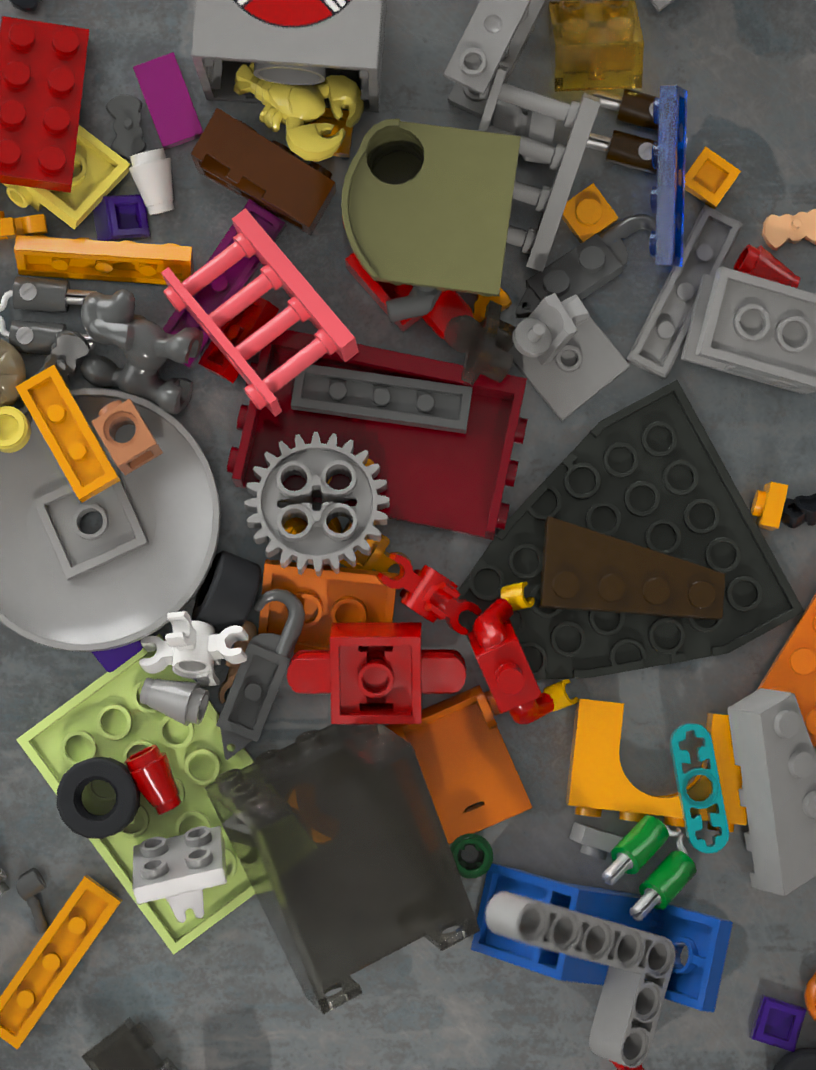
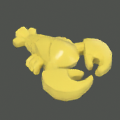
M253 62L249 67L243 64L235 75L236 84L234 85V91L239 96L251 92L255 95V98L265 105L259 115V120L265 126L271 128L273 132L280 130V123L286 125V141L290 150L305 161L319 162L332 157L340 148L345 138L346 131L344 128L340 129L335 135L325 138L323 137L324 135L331 134L334 127L333 124H309L324 114L326 107L324 99L329 98L331 112L338 121L342 119V109H348L349 116L346 126L350 128L358 123L364 111L361 90L356 82L344 75H330L326 77L324 82L313 86L285 85L257 78L253 74Z

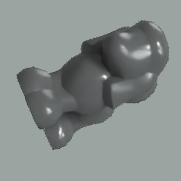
M126 289L118 290L113 295L91 292L84 299L81 308V320L86 332L97 343L105 346L116 345L120 347L127 358V362L124 368H119L112 360L105 356L88 355L81 364V374L84 379L100 388L119 387L122 392L154 402L169 414H179L188 405L193 391V382L186 378H170L165 381L160 377L158 369L163 366L167 358L188 364L189 357L196 358L202 346L203 331L196 327H186L177 334L166 333L155 322L147 320L142 315L134 314L135 298Z

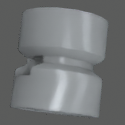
M497 99L492 126L552 146L556 124L555 118L531 110L524 111L522 107ZM522 155L525 161L548 164Z

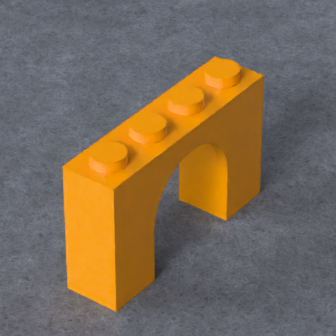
M578 698L575 709L565 803L568 806H576V815L601 817L602 809L620 811V820L639 822L648 814L664 816L663 824L685 827L678 792L663 796L643 793L631 784L623 772L619 750L624 703ZM707 713L706 730L710 733L713 742L729 832H734V824L745 826L747 824L746 807L740 806L738 789L742 788L743 783L741 767L735 765L729 716ZM707 759L702 761L701 768H708ZM696 775L692 782L687 785L686 789L692 800L703 801L709 797L712 785L706 776ZM715 804L705 809L690 808L691 817L695 814H700L702 821H708V830L719 831V827L710 825L707 812L716 813Z

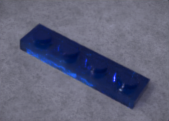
M678 85L660 86V97H656L653 102V120L655 124H659L658 142H654L652 146V165L654 169H658L657 186L652 187L650 196L651 210L653 213H656V231H651L649 251L651 257H655V265L662 267H683L688 91Z

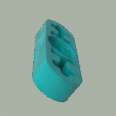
M685 723L678 726L672 732L669 745L686 836L691 846L698 851L707 854L716 853L726 845L729 839V827L713 742L710 733L703 726ZM692 731L694 737L702 738L703 745L696 748V756L698 762L707 759V769L694 767L683 773L682 763L691 764L688 750L679 748V742L686 739L685 732ZM695 775L706 776L712 785L709 797L703 801H694L687 793V783ZM715 804L716 813L707 812L710 825L719 827V834L712 837V844L706 845L704 839L696 838V831L701 830L703 827L701 815L695 814L691 817L690 808L705 809Z

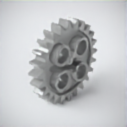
M318 432L313 433L311 444H305L302 437L297 434L295 435L296 447L292 449L284 442H279L280 456L278 458L268 452L264 454L268 466L267 469L254 466V476L260 483L250 482L246 485L247 492L257 497L244 501L245 509L256 513L247 518L248 527L261 528L254 535L255 543L262 544L269 541L265 549L266 556L270 558L280 552V565L283 569L294 560L297 561L298 574L300 575L304 573L308 564L314 565L317 577L321 576L324 564H330L334 573L338 574L340 560L345 559L348 564L354 567L356 566L354 552L358 550L362 554L369 556L371 548L366 540L370 539L380 542L382 539V533L374 525H387L388 516L378 511L390 507V498L378 495L387 489V481L383 479L373 480L380 473V466L378 463L365 466L369 458L367 450L358 453L356 456L353 455V440L350 439L340 448L337 446V436L334 433L330 436L327 444L321 443ZM337 474L345 475L351 480L350 485L342 490L331 488L327 482L332 476ZM293 475L301 476L307 481L305 486L297 491L286 489L283 486V482ZM322 497L323 503L320 511H314L312 508L313 498ZM349 500L357 502L355 506H348L342 503H346ZM281 501H285L289 504H292L286 506L285 508H280L277 506L278 503ZM336 517H345L351 521L352 526L344 533H335L329 529L328 524ZM291 518H301L308 524L306 529L299 534H290L284 530L283 526Z

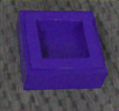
M762 994L750 1038L795 1052L807 1009Z

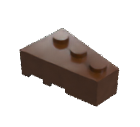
M216 108L190 153L198 173L244 199L252 200L273 215L310 236L336 193V183L331 180L333 174L326 168L311 161L309 164L304 163L295 157V153L285 145L275 140L270 141L246 123L233 118L219 108Z

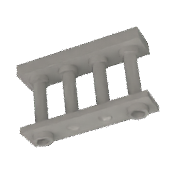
M480 0L443 73V77L456 82L448 97V104L482 119L487 101L480 99V94L484 96L493 76L497 73L499 64L508 67L503 81L507 83L548 0Z
M499 64L497 73L493 76L484 96L481 94L479 96L480 99L486 100L487 104L478 131L521 136L489 125L497 99L564 121V126L571 128L566 145L557 143V146L554 147L521 136L519 154L550 164L549 169L557 171L552 187L543 185L542 189L518 181H515L513 199L536 206L535 211L541 212L542 216L537 229L529 227L528 231L509 225L507 243L522 247L521 252L528 254L526 267L543 272L601 101L599 97L583 92L580 103L572 100L571 104H567L504 83L508 67Z

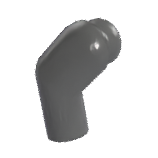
M413 286L409 296L387 300L386 307L390 322L428 314L432 311L442 291L435 288Z

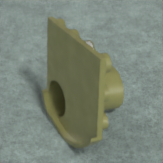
M386 119L373 125L364 135L360 148L348 168L341 200L342 218L348 241L358 261L370 277L375 281L390 282L394 285L406 284L435 288L439 291L452 290L480 294L485 297H499L521 136L400 121V119Z

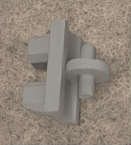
M553 293L545 297L531 315L515 327L513 331L515 348L527 357H538V361L542 366L555 358L577 333V326L587 321L590 317L589 313L576 294L560 302L557 295Z

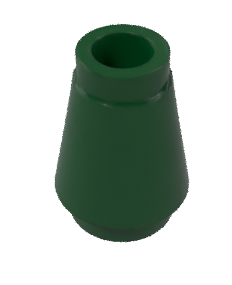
M464 834L458 837L450 846L448 859L455 873L464 878L474 879L484 875L490 869L493 862V850L489 842L482 836ZM466 846H474L478 851V856L475 860L466 861L461 857V852L465 850Z

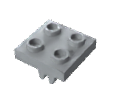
M199 826L188 830L182 835L170 838L152 837L143 841L140 845L133 846V892L137 904L166 898L174 915L181 923L186 921L187 909H192L196 918L204 916L203 889L227 884L225 841L221 826L212 828Z

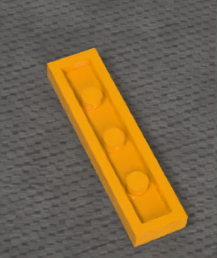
M40 234L33 236L16 235L14 253L19 275L167 285L161 272L168 267L180 282H183L194 273L192 247L180 246L174 243L159 245L136 243L129 240L120 242L99 241L85 237L70 239L48 237Z
M88 875L84 876L0 996V1038L17 1050L21 1047L123 901Z

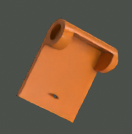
M480 685L422 709L421 724H388L382 727L435 851L452 844L458 837L464 834H475L533 808L497 727L494 717L501 713L491 691L488 690L483 693Z

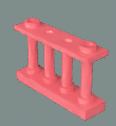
M245 208L232 218L237 235L233 237L234 243L183 282L178 280L169 267L161 272L168 286L163 293L178 312L185 308L247 382L248 386L244 388V391L259 410L266 406L276 417L282 410L274 393L324 354L332 355L336 352L344 362H347L359 350L353 334ZM255 255L263 265L260 269L261 274L207 315L193 296L246 256L249 259ZM282 287L291 298L287 301L288 307L234 347L220 328L273 288L276 291ZM309 319L318 330L314 334L316 339L261 380L246 361L300 320L304 323Z

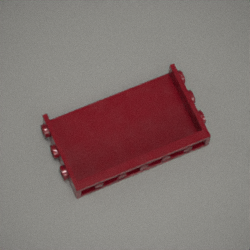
M287 329L261 349L259 362H251L250 366L260 379L263 380L316 338L313 334ZM357 344L359 352L347 362H344L334 352L332 355L324 354L312 364L473 387L466 434L293 410L291 408L295 378L274 393L282 410L276 417L266 406L259 410L251 400L249 405H241L237 419V430L242 431L239 448L232 446L227 463V472L233 473L232 480L235 487L247 489V483H260L254 476L253 468L257 466L267 469L268 466L264 454L268 452L278 458L280 456V441L292 449L296 447L295 435L299 434L305 444H311L313 433L318 432L321 443L327 444L330 436L334 433L337 436L338 447L342 448L351 439L354 441L353 455L356 456L358 453L367 450L369 459L374 464H379L380 473L373 480L383 479L387 481V489L378 495L389 497L390 507L378 511L386 514L389 519L494 540L496 528L505 530L510 504L502 502L505 485L514 487L519 461L511 460L514 443L523 445L528 419L520 417L527 378ZM337 474L332 476L328 485L333 489L342 490L350 485L351 480L345 475ZM293 475L285 479L283 486L288 490L297 491L303 488L307 481L301 476ZM322 497L313 498V503L322 504ZM349 500L348 502L342 504H347L348 506H355L357 502L355 500Z

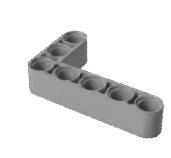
M510 892L496 894L490 900L485 916L487 926L494 933L529 945L609 966L590 1031V1048L594 1054L626 1067L636 1068L641 1065L650 1051L675 962L676 953L672 941L637 928Z

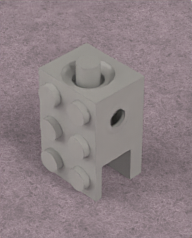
M726 267L717 268L715 277L703 274L681 360L800 394L816 392V294Z

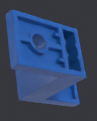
M492 863L486 874L471 950L560 981L604 985L609 968L608 965L529 945L491 931L487 926L485 917L487 906L496 894L510 892L669 939L675 947L676 954L664 999L700 1011L715 1012L733 924L732 921L671 903L663 910L653 908L643 920L638 921L631 916L630 909L641 898L640 894L559 882L506 865ZM686 945L689 955L684 966L681 963V952Z

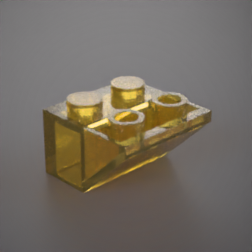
M635 0L548 1L551 71L555 92L642 88L644 40Z

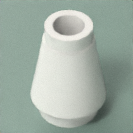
M164 148L130 156L132 167L128 169L145 206L148 208L149 216L175 210L173 204L171 158H166Z

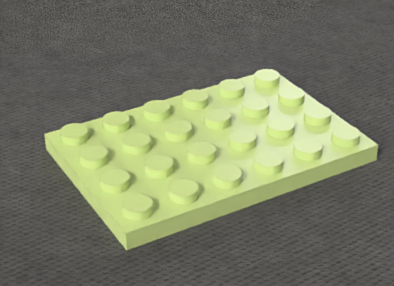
M161 634L156 635L163 641L165 640ZM143 647L140 652L110 673L106 672L16 740L56 795L63 775L73 765L93 757H110L126 765L125 760L130 756L155 744L161 753L166 752L179 793L178 795L182 802L174 809L158 815L155 808L140 793V807L134 820L126 828L104 839L88 838L136 904L133 892V846L140 845L143 841L152 837L170 838L182 835L188 830L199 826L208 828L221 826L225 841L227 884L203 889L204 916L202 918H196L194 911L187 909L186 921L183 923L179 922L166 898L137 904L174 955L314 851L318 846L312 842L304 827L287 808L284 800L245 747L230 759H225L221 729L216 726L220 713L210 700L202 722L199 725L190 722L188 726L148 707V705L140 703L141 689L148 677L197 683L194 679L184 678L175 674L172 670V665H168L159 673H146L139 665V660L151 658L157 651L147 652ZM228 744L227 749L233 751L235 750V745ZM103 780L91 781L82 792L84 807L94 815L108 813L113 809L116 802L114 788Z

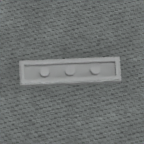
M704 205L626 359L627 362L665 381L686 340L702 275L707 274L715 277L717 268L722 267L744 225L743 223Z

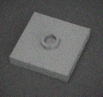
M591 317L585 323L577 326V333L552 361L542 366L538 361V357H527L521 354L515 347L507 352V356L524 377L527 378L528 382L561 422L630 367Z

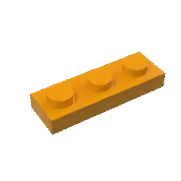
M55 365L16 386L18 393L58 464L82 503L121 481Z

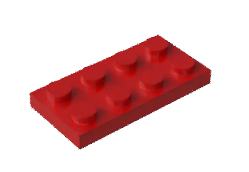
M2 16L0 28V183L71 193L89 29Z

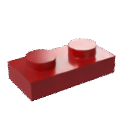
M260 297L222 326L220 330L231 344L236 347L274 318L279 308ZM211 341L198 364L209 372L234 383L239 373L214 342Z

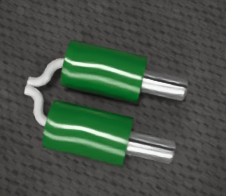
M650 815L644 816L612 849L611 857L613 863L602 873V879L606 880L605 883L614 885L624 873L633 875L639 872L663 846L669 836L677 837L678 850L671 851L639 885L641 898L630 909L631 916L638 921L643 920L653 908L658 910L666 908L696 875L697 871L695 863L688 856L687 850L683 845V840L686 836L682 833L681 829L671 830L658 818Z

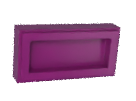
M174 52L133 66L164 151L200 138L203 129Z

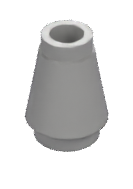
M148 677L141 689L140 703L148 705V707L185 726H188L190 722L199 725L205 716L210 693L209 690L202 689L200 683L152 679Z

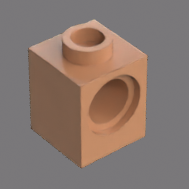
M131 399L125 402L117 400L109 403L99 411V417L91 421L117 467L125 476L163 454L162 449ZM128 424L136 427L135 435L130 441L125 443L115 441L116 432L120 427Z

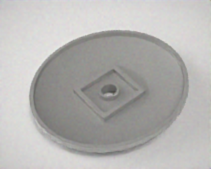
M103 388L72 389L70 392L121 481L82 503L75 494L26 405L19 409L31 424L30 439L19 451L13 453L0 451V621L19 635L47 647L72 652H95L123 647L153 634L170 622L167 619V613L181 612L188 605L203 584L211 568L219 540L221 511L216 480L210 464L192 435L179 421L160 407L138 396ZM131 399L162 449L163 454L125 476L117 467L91 421L98 418L99 411L109 403L117 400L125 402ZM130 424L120 427L116 432L115 441L118 443L130 441L135 435L136 427ZM89 512H98L103 517L101 529L94 534H85L80 528L82 517Z

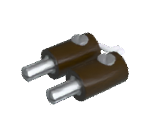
M626 88L622 96L599 90L592 92L591 95L600 98L601 103L599 107L618 111L616 118L618 121L667 133L672 121L675 124L676 137L682 142L673 145L666 156H662L663 142L613 130L611 138L590 133L586 147L606 152V162L656 175L660 162L670 161L679 149L685 150L688 138L682 135L681 121L678 117L672 115L675 101Z

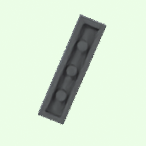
M310 365L295 377L291 408L293 410L466 434L473 387Z

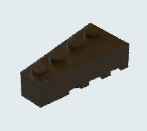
M550 516L545 519L539 608L707 620L723 619L725 573Z

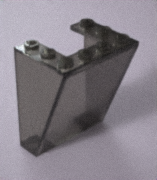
M331 724L321 730L304 732L295 739V743L280 750H268L260 754L256 758V762L242 769L225 771L216 778V782L205 787L207 795L305 997L322 1014L363 994L360 985L350 975L408 944L425 937L439 950L443 951L480 931L413 746L383 724ZM460 926L455 931L441 934L444 930L450 927ZM343 988L334 995L325 996L326 993L333 989Z

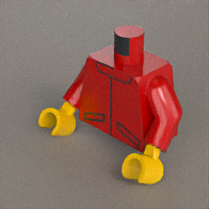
M526 581L502 587L501 598L497 599L478 616L474 622L473 631L467 633L475 657L500 713L509 711L514 722L522 725L530 724L551 712L561 710L578 702L577 697L570 699L566 693L565 686L571 683L569 679L549 685L541 693L509 620L513 615V611L531 608L535 603L534 597H524V588L528 585Z

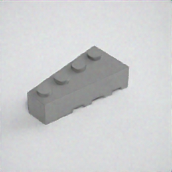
M760 688L727 709L735 765L741 767L742 788L738 789L740 806L746 807L749 831L744 832L746 850L752 852L754 870L749 872L751 887L786 896L816 876V754L795 694Z

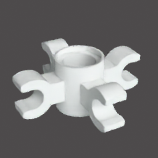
M186 611L167 613V619L172 624L173 633L166 634V640L163 641L160 637L154 635L141 639V644L147 652L157 651L153 657L139 660V665L146 673H159L168 665H172V670L175 674L184 678L197 679L201 687L219 685L220 680L215 674L214 666L221 665V659H225L231 664H240L247 661V655L242 648L231 649L235 642L248 640V634L243 627L230 626L225 628L220 634H215V629L212 625L203 621L191 620Z

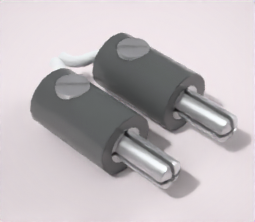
M15 277L13 290H9L2 296L0 312L6 308L8 299L12 297L14 309L67 313L69 304L82 305L84 299L91 292L97 291L70 289L69 280ZM0 315V332L5 338L9 339V343L19 353L50 355L51 346L55 343L56 334L67 330L66 324L12 320L10 332H8L5 320ZM81 334L89 341L90 349H94L95 343L93 342L95 340L88 334Z

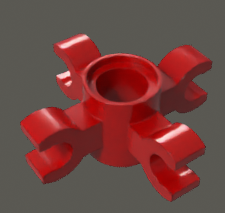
M391 553L389 558L399 564V574L394 578H389L379 572L376 576L377 579L389 588H403L399 593V596L402 598L400 602L433 624L437 618L439 620L445 619L450 629L459 634L467 635L469 630L460 625L458 620L460 613L468 610L479 616L482 612L481 609L469 600L458 599L460 596V592L457 590L458 585L425 564L421 570L415 569L413 571L412 564L407 558L397 553Z

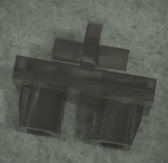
M491 300L486 306L485 317L481 322L468 315L457 316L447 323L444 332L445 341L450 347L459 353L466 352L461 380L471 385L475 383L480 374L501 383L513 364L514 356L508 352L514 345L513 331L515 326L500 320L502 305Z

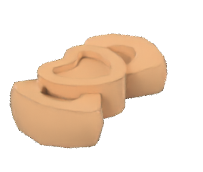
M812 209L807 213L799 212L796 215L783 214L781 217L769 215L763 223L761 234L766 245L775 251L779 250L786 242L797 244L803 239L816 245V209Z

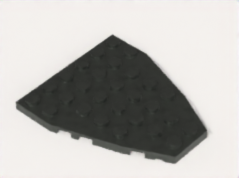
M678 380L601 420L506 521L505 530H499L494 540H492L458 589L460 592L458 599H466L475 603L481 609V615L497 599L501 598L502 587L525 581L528 583L524 588V597H534V605L531 608L513 611V615L509 620L536 680L592 678L728 654L805 612ZM550 516L725 573L723 619L707 620L539 608L545 519ZM464 610L460 613L458 620L460 625L470 632L473 631V625L478 615Z

